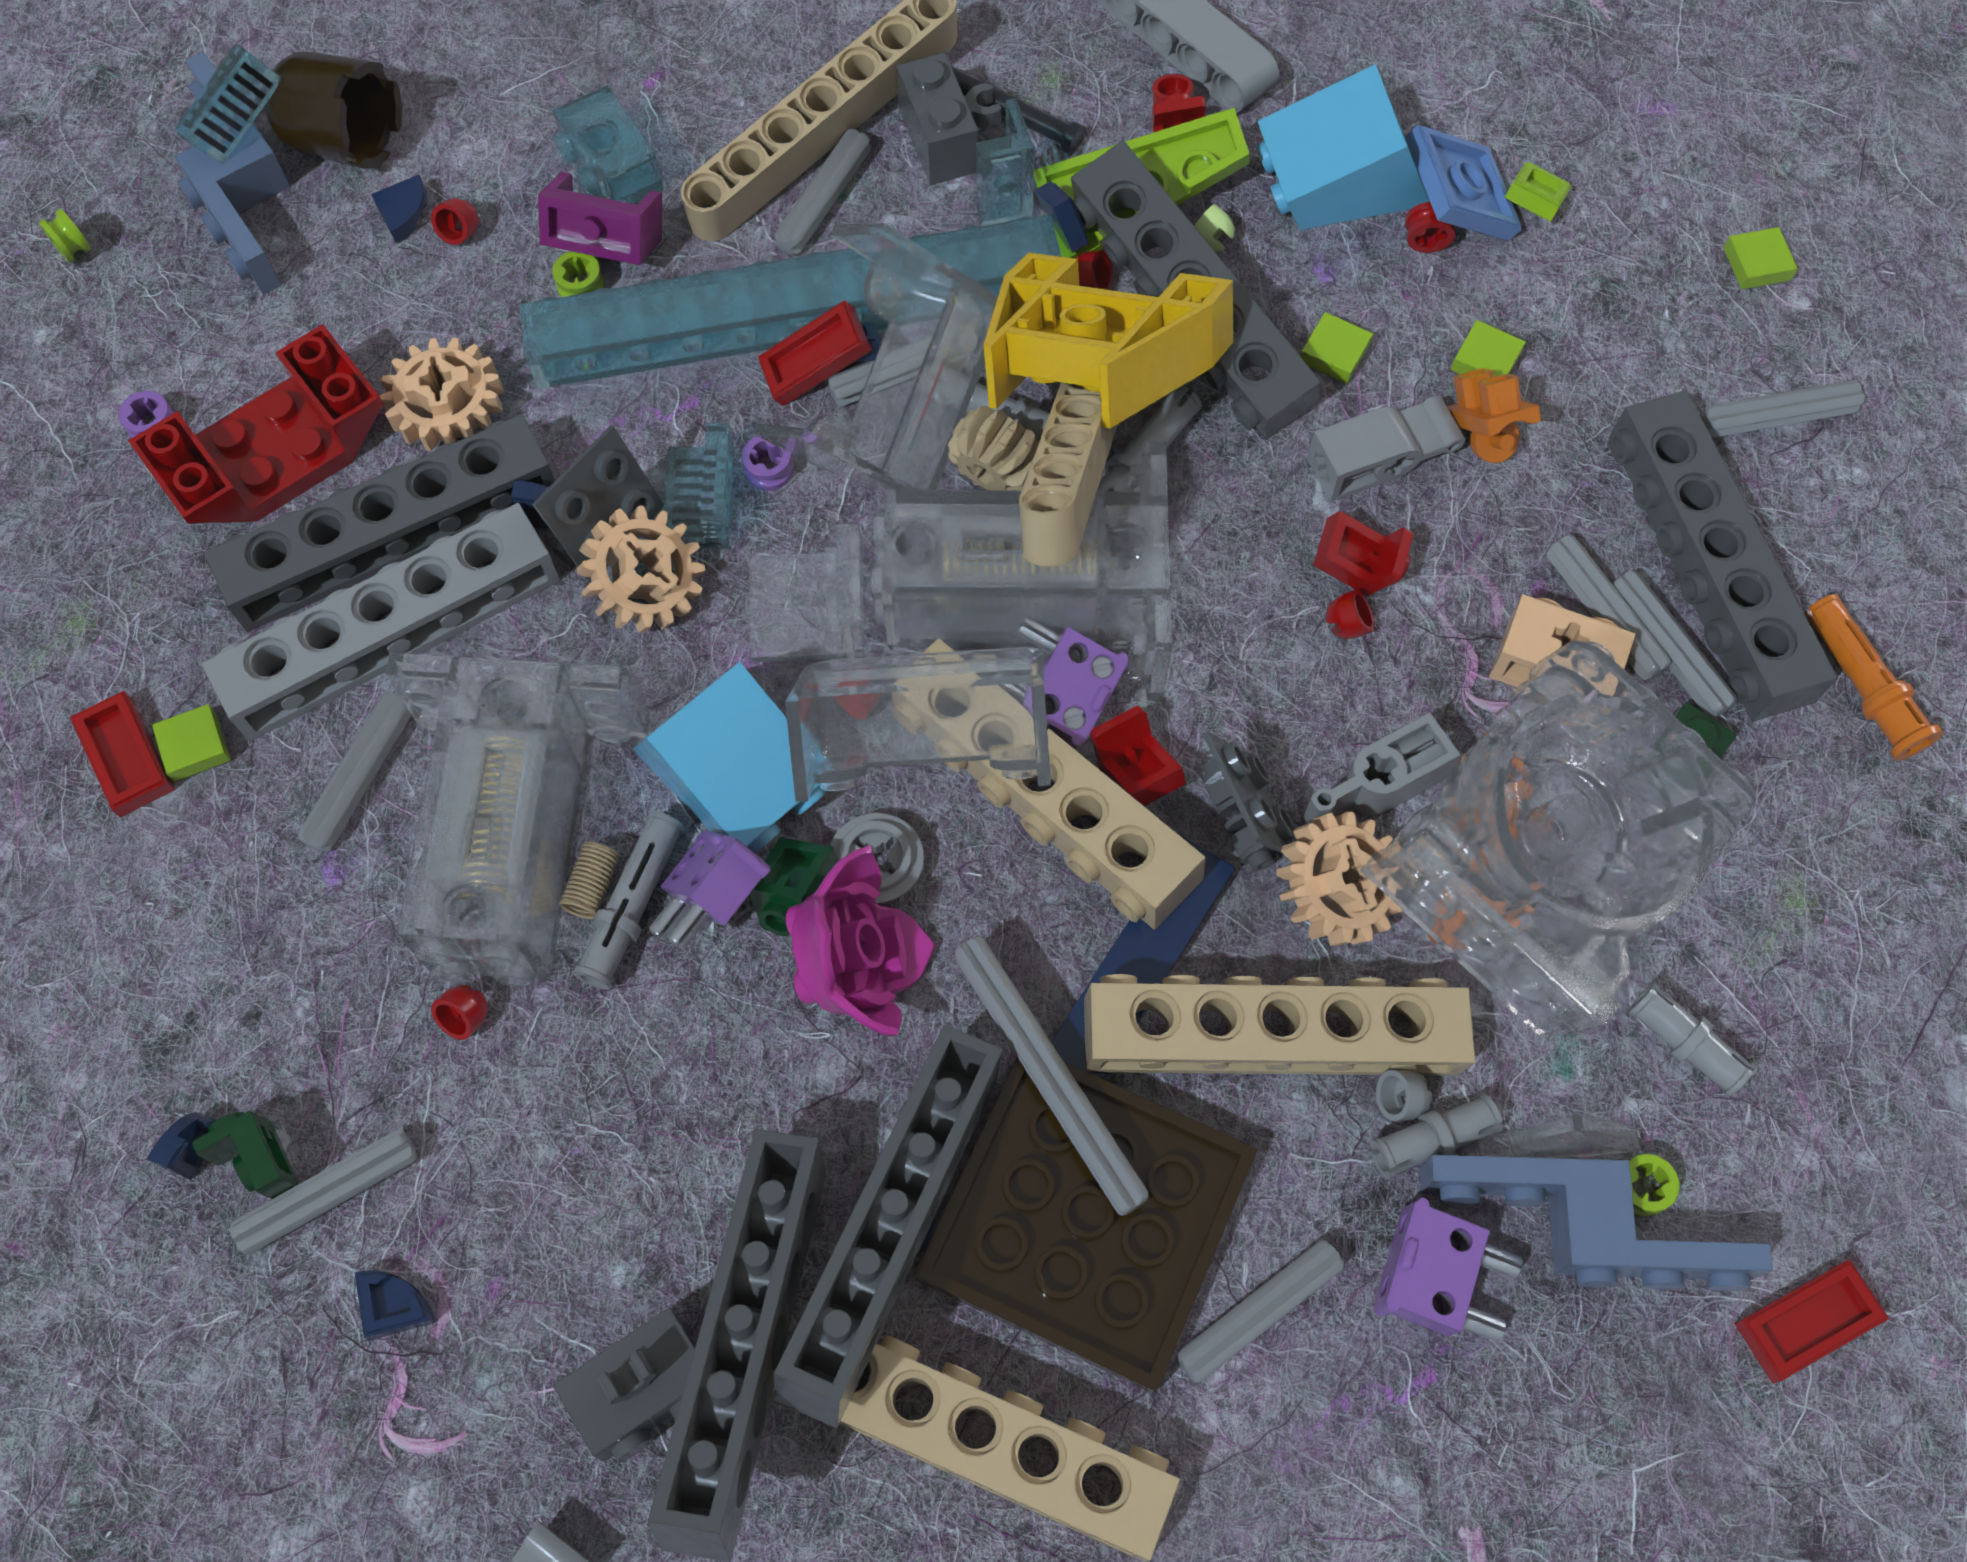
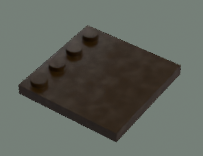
M1017 1057L914 1278L928 1287L1155 1395L1258 1149L1064 1062L1148 1191L1147 1201L1141 1207L1121 1216L1112 1206Z

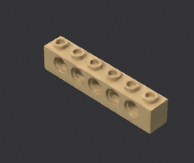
M940 638L889 684L895 707L892 713L907 732L913 736H918L922 733L935 744L934 749L937 755L948 767L956 772L965 769L978 780L977 786L993 805L998 808H1003L1007 805L1022 818L1020 822L1023 828L1034 840L1044 846L1049 842L1056 846L1066 855L1065 861L1080 879L1087 883H1092L1096 880L1112 894L1110 899L1114 906L1129 920L1137 922L1141 918L1152 929L1156 930L1203 881L1205 856ZM953 708H961L967 711L963 716L955 719L942 716L946 711ZM995 743H1003L1010 746L1009 750L999 755H991L984 752L988 746ZM1036 779H1047L1054 783L1050 789L1042 792L1032 791L1026 787ZM1081 815H1089L1099 821L1096 826L1089 829H1079L1070 824L1074 818ZM1133 852L1142 856L1145 861L1139 866L1128 868L1119 865L1115 859L1123 853Z
M1112 974L1101 977L1100 983H1091L1084 997L1086 1072L1382 1075L1387 1070L1403 1069L1415 1071L1421 1075L1458 1076L1475 1063L1469 988L1448 987L1447 981L1439 978L1414 980L1409 983V987H1386L1384 979L1375 977L1353 979L1348 981V986H1324V980L1319 977L1291 978L1286 981V985H1262V979L1259 977L1235 976L1225 979L1224 985L1200 984V979L1192 975L1168 976L1162 979V984L1137 983V977L1133 975ZM1142 1010L1157 1012L1165 1021L1166 1032L1161 1035L1145 1033L1136 1022V1013ZM1203 1011L1219 1013L1227 1022L1228 1034L1224 1036L1209 1034L1201 1026L1199 1013ZM1273 1011L1281 1014L1289 1024V1036L1280 1037L1270 1033L1264 1026L1263 1012ZM1336 1012L1343 1015L1351 1026V1037L1335 1035L1326 1024V1013ZM1389 1013L1401 1014L1410 1022L1413 1031L1412 1038L1401 1037L1391 1029L1388 1021Z
M884 1335L881 1344L875 1345L868 1361L871 1365L870 1380L863 1389L853 1393L841 1419V1425L1143 1562L1151 1560L1180 1481L1179 1478L1166 1473L1169 1465L1167 1459L1135 1445H1131L1128 1455H1125L1103 1445L1106 1436L1104 1431L1072 1417L1068 1418L1065 1427L1042 1418L1040 1415L1044 1406L1015 1391L1007 1389L1002 1400L979 1390L978 1387L982 1378L957 1365L945 1362L941 1372L917 1362L920 1350L891 1336ZM909 1384L924 1385L933 1394L931 1410L925 1417L919 1420H906L895 1409V1400L899 1391ZM982 1411L994 1421L996 1427L995 1436L983 1448H968L957 1438V1424L960 1418L968 1412ZM1030 1439H1045L1054 1446L1057 1452V1467L1051 1474L1045 1477H1033L1027 1474L1019 1463V1450ZM1095 1466H1104L1111 1469L1117 1475L1120 1482V1493L1115 1503L1109 1506H1098L1086 1498L1082 1489V1479L1088 1469Z

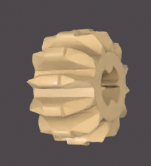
M980 406L977 410H970L965 419L961 418L952 432L953 437L947 444L950 450L948 453L949 459L958 466V471L961 475L971 479L973 485L985 488L989 494L998 493L1003 498L1012 499L1014 495L1020 496L1039 444L1034 439V432L1025 429L1020 424L1019 419L1013 420L1008 417L1003 410L994 412L986 406Z

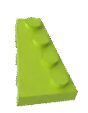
M1235 108L1125 141L1177 206L1249 164L1250 153ZM1115 145L1032 170L1036 188L1051 181L1056 183L1074 200L1071 177ZM1124 208L1117 211L1114 216L1123 219L1130 218L1137 211L1131 208ZM1044 211L1057 256L1075 258L1087 251L1103 249L1102 241L1104 238L1094 226L1090 229L1084 227L1089 238L1087 239L1088 244L1072 253L1064 244Z

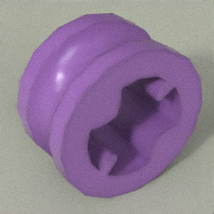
M141 391L129 396L121 404L118 418L123 428L133 438L174 412L169 407L165 398L157 392ZM148 414H152L155 419L145 425L141 419Z
M772 434L755 436L744 446L741 458L746 479L753 487L759 490L772 491L780 489L789 482L793 475L794 467L789 445L784 439ZM768 456L772 462H776L777 466L767 469L763 463L759 464V459Z

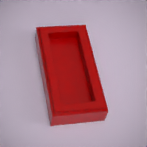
M844 300L759 355L758 359L773 399L782 406H785L870 352L871 347L855 307Z
M125 690L70 717L111 810L120 818L175 790L170 777L165 772L163 762L132 697Z
M1849 1259L1837 1264L1734 1324L1770 1381L1774 1384L1783 1381L1887 1321L1889 1317Z

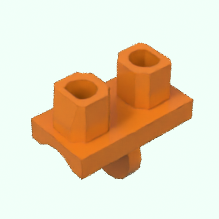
M1480 368L1454 376L1458 403L1447 406L1459 428L1472 431L1470 445L1473 453L1479 459L1490 463H1501L1509 459L1519 444V430L1514 421H1522L1529 424L1540 422L1539 405L1521 400L1519 381L1516 375L1504 374L1493 377L1491 369Z

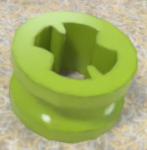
M60 208L55 211L56 217L53 221L42 219L37 223L64 259L71 263L75 260L74 254L76 251L83 250L87 253L92 248L74 222Z
M570 251L558 257L553 264L552 275L559 296L565 302L572 305L589 304L598 299L603 292L604 280L598 260L594 256ZM582 273H586L588 278L581 282L578 281L577 277L574 283L569 281V278L575 274H578L579 278H582Z
M1652 1154L1637 1155L1629 1160L1631 1187L1639 1179L1637 1170H1643V1178L1653 1175L1659 1184V1188L1652 1192L1655 1202L1648 1201V1193L1639 1197L1632 1187L1634 1216L1644 1218L1655 1216L1671 1206L1679 1195L1680 1182L1676 1171L1670 1163Z

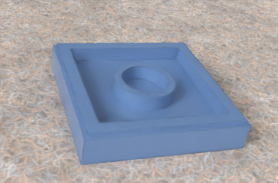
M1420 125L1414 127L1405 136L1437 221L1507 241L1511 240L1522 230L1512 202L1504 198L1507 189L1489 147Z

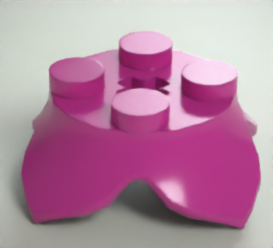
M869 845L856 849L837 861L815 893L809 895L801 904L789 907L786 913V926L792 937V951L797 966L794 986L800 1000L805 1004L817 1002L824 1010L837 1015H850L860 1024L871 1030L893 1037L899 1033L902 1014L900 1008L892 1000L896 998L895 994L911 988L922 977L937 945L911 916L900 909L883 907L875 903L876 897L881 895L879 892L882 884L881 870Z

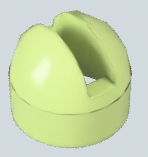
M1216 204L1209 207L1194 225L1215 253L1225 249L1218 240L1223 233L1230 239L1234 238L1235 227L1233 220Z

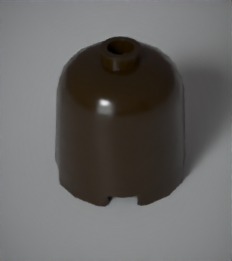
M294 52L278 62L269 75L268 80L273 85L270 89L266 87L265 110L271 128L280 141L301 153L362 169L376 168L386 161L390 155L389 151L383 150L388 142L390 131L400 132L402 101L399 86L396 81L386 78L382 70L384 68L383 64L380 62L318 52Z

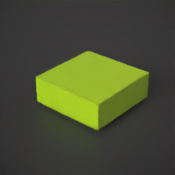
M1525 162L1504 198L1551 222L1572 185L1531 162Z
M1780 227L1731 235L1723 247L1741 290L1791 281L1798 270Z
M1324 312L1302 349L1300 357L1309 367L1348 384L1369 348L1374 333Z
M1476 320L1458 351L1450 370L1462 374L1480 368H1487L1493 371V377L1510 374L1526 341Z
M210 704L152 724L165 772L174 782L231 761L217 713Z

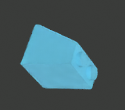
M1376 64L1258 120L1264 142L1256 145L1258 154L1267 174L1275 172L1279 181L1270 186L1275 202L1282 215L1289 212L1292 213L1300 230L1409 210L1418 204L1429 202L1426 190Z
M738 662L633 748L648 767L711 832L735 837L754 853L763 848L780 833L781 830L775 822L793 808L800 815L816 803L826 793L820 784L833 774L741 662Z

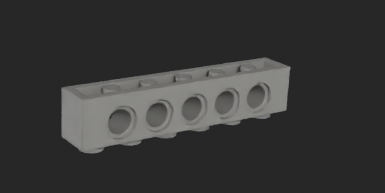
M516 503L504 510H496L487 514L480 522L453 536L437 539L429 548L402 562H394L384 566L376 575L350 588L340 589L331 593L323 602L297 615L281 618L268 630L244 642L226 646L218 655L202 662L201 665L228 718L244 737L251 742L560 581V578L547 549L520 504ZM495 560L486 567L478 568L485 561ZM443 586L436 593L426 595L432 588ZM391 612L385 619L374 622L380 615ZM338 639L332 646L322 649L327 642ZM284 666V668L279 673L273 676H269L273 670H275L278 667Z

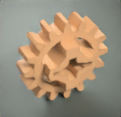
M453 337L448 343L447 348H440L436 338H431L428 344L429 350L423 352L414 345L409 346V353L412 358L407 362L394 358L391 363L397 374L383 375L381 379L387 392L379 396L384 403L385 415L394 432L400 431L409 445L420 438L426 451H432L438 441H444L445 444L455 443L457 438H467L474 435L473 430L477 427L486 429L492 424L488 413H502L503 410L498 396L504 394V388L490 356L483 358L479 347L475 344L463 351L458 338Z
M638 506L632 512L630 520L621 508L615 510L609 517L610 525L600 520L591 530L595 539L587 538L580 547L579 551L591 559L583 561L577 567V574L591 577L592 581L582 591L584 597L598 595L602 602L598 605L595 613L598 616H602L609 610L617 614L615 618L616 628L621 629L630 619L635 620L638 633H645L651 628L654 619L655 623L663 630L674 622L673 614L682 618L692 609L687 599L694 600L702 592L703 588L692 581V579L699 577L705 571V565L692 562L690 557L700 548L699 543L690 542L685 544L681 537L685 533L687 526L682 523L673 530L666 526L667 512L663 510L653 520L648 519L644 506ZM635 535L644 536L652 540H640ZM671 559L674 563L676 575L672 572ZM640 562L648 568L643 577L634 570ZM606 563L612 569V583L608 577ZM628 598L645 599L649 604L636 603Z
M1346 812L1335 817L1332 813H1328L1312 819V823L1296 828L1293 832L1297 841L1282 847L1281 852L1291 860V864L1277 869L1276 876L1289 880L1290 889L1285 890L1279 896L1281 901H1295L1298 908L1290 918L1293 923L1305 920L1311 922L1308 937L1311 939L1328 936L1330 946L1335 947L1348 943L1355 945L1373 940V934L1385 932L1391 928L1386 916L1402 912L1403 906L1398 900L1393 898V895L1396 891L1407 889V882L1395 878L1394 869L1403 865L1404 861L1402 857H1389L1386 850L1390 847L1393 839L1390 835L1376 839L1373 836L1376 822L1372 819L1356 824L1354 812Z

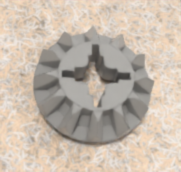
M885 813L860 815L845 823L837 831L830 846L834 848L837 861L852 851L860 849L859 846L863 848L870 845L875 855L890 848V852L887 855V864L891 869L892 875L888 871L883 872L881 870L882 884L879 889L881 895L876 897L875 903H886L891 906L897 898L905 893H912L915 883L923 872L924 851L921 840L908 823L896 816Z

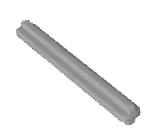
M976 936L961 944L955 950L957 964L1116 1212L1123 1216L1141 1207L1147 1201V1189L984 938Z

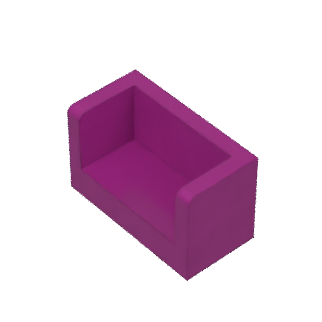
M560 172L538 194L540 245L641 266L662 241V192L651 190L638 205L573 192L572 174Z

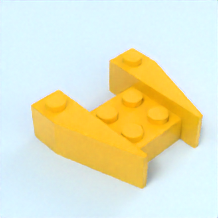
M1028 252L1004 275L984 341L989 408L997 409L1027 377H1031L1037 383L1062 382L1083 386L1091 392H1100L1102 427H1114L1213 368L1233 343V280L1180 273L1159 297L1079 286L1078 259Z

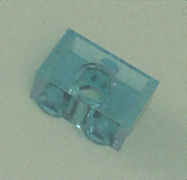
M609 85L553 110L559 131L552 135L553 141L564 163L568 165L574 162L578 168L575 173L584 194L636 204L642 201L651 190L663 191L655 154Z

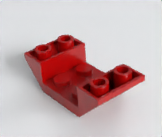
M323 324L275 352L289 376L287 380L199 433L194 434L179 412L176 411L128 440L187 524L257 522L353 462L384 403Z

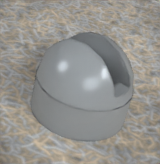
M1411 1070L1385 1071L1380 1076L1376 1086V1101L1383 1116L1391 1121H1406L1418 1118L1419 1115L1425 1113L1433 1100L1432 1092L1427 1090L1428 1082L1426 1078ZM1403 1096H1406L1405 1104L1401 1098Z

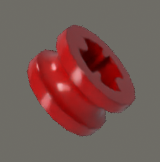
M1430 201L1418 204L1406 214L1407 242L1414 251L1432 253L1448 247L1454 241V225L1437 221Z

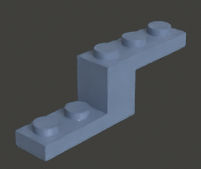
M203 51L185 60L195 79V82L188 85L189 90L204 114L209 113L212 106H214L243 128L238 132L217 116L210 118L213 123L234 136V141L231 143L217 134L212 138L228 148L224 154L206 141H203L175 155L174 157L185 175L177 183L194 210L202 206L207 210V213L200 217L217 245L227 241L231 248L223 252L241 281L251 276L264 295L282 286L264 251L238 213L289 188L290 185L273 151L249 118L248 121H245L217 101L220 95H222L244 111L235 96L225 90L227 87L226 83Z
M1431 1155L1419 1168L1420 1192L1422 1194H1440V1202L1444 1204H1475L1480 1202V1195L1505 1196V1204L1509 1206L1530 1207L1545 1204V1197H1548L1555 1275L1576 1276L1578 1286L1611 1287L1618 1285L1617 1277L1642 1278L1644 1288L1676 1289L1684 1287V1279H1708L1710 1290L1741 1291L1751 1288L1750 1280L1773 1271L1771 1247L1767 1243L1637 1240L1629 1160Z

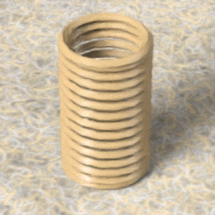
M586 841L582 844L583 848L580 849L581 852L579 857H577V862H575L576 866L573 867L574 871L571 872L572 876L569 877L570 880L567 882L568 885H566V890H564L559 904L562 909L570 914L585 919H594L597 911L601 909V904H603L605 899L604 895L607 894L606 890L609 889L608 886L613 879L615 867H617L621 857L615 849L605 844Z

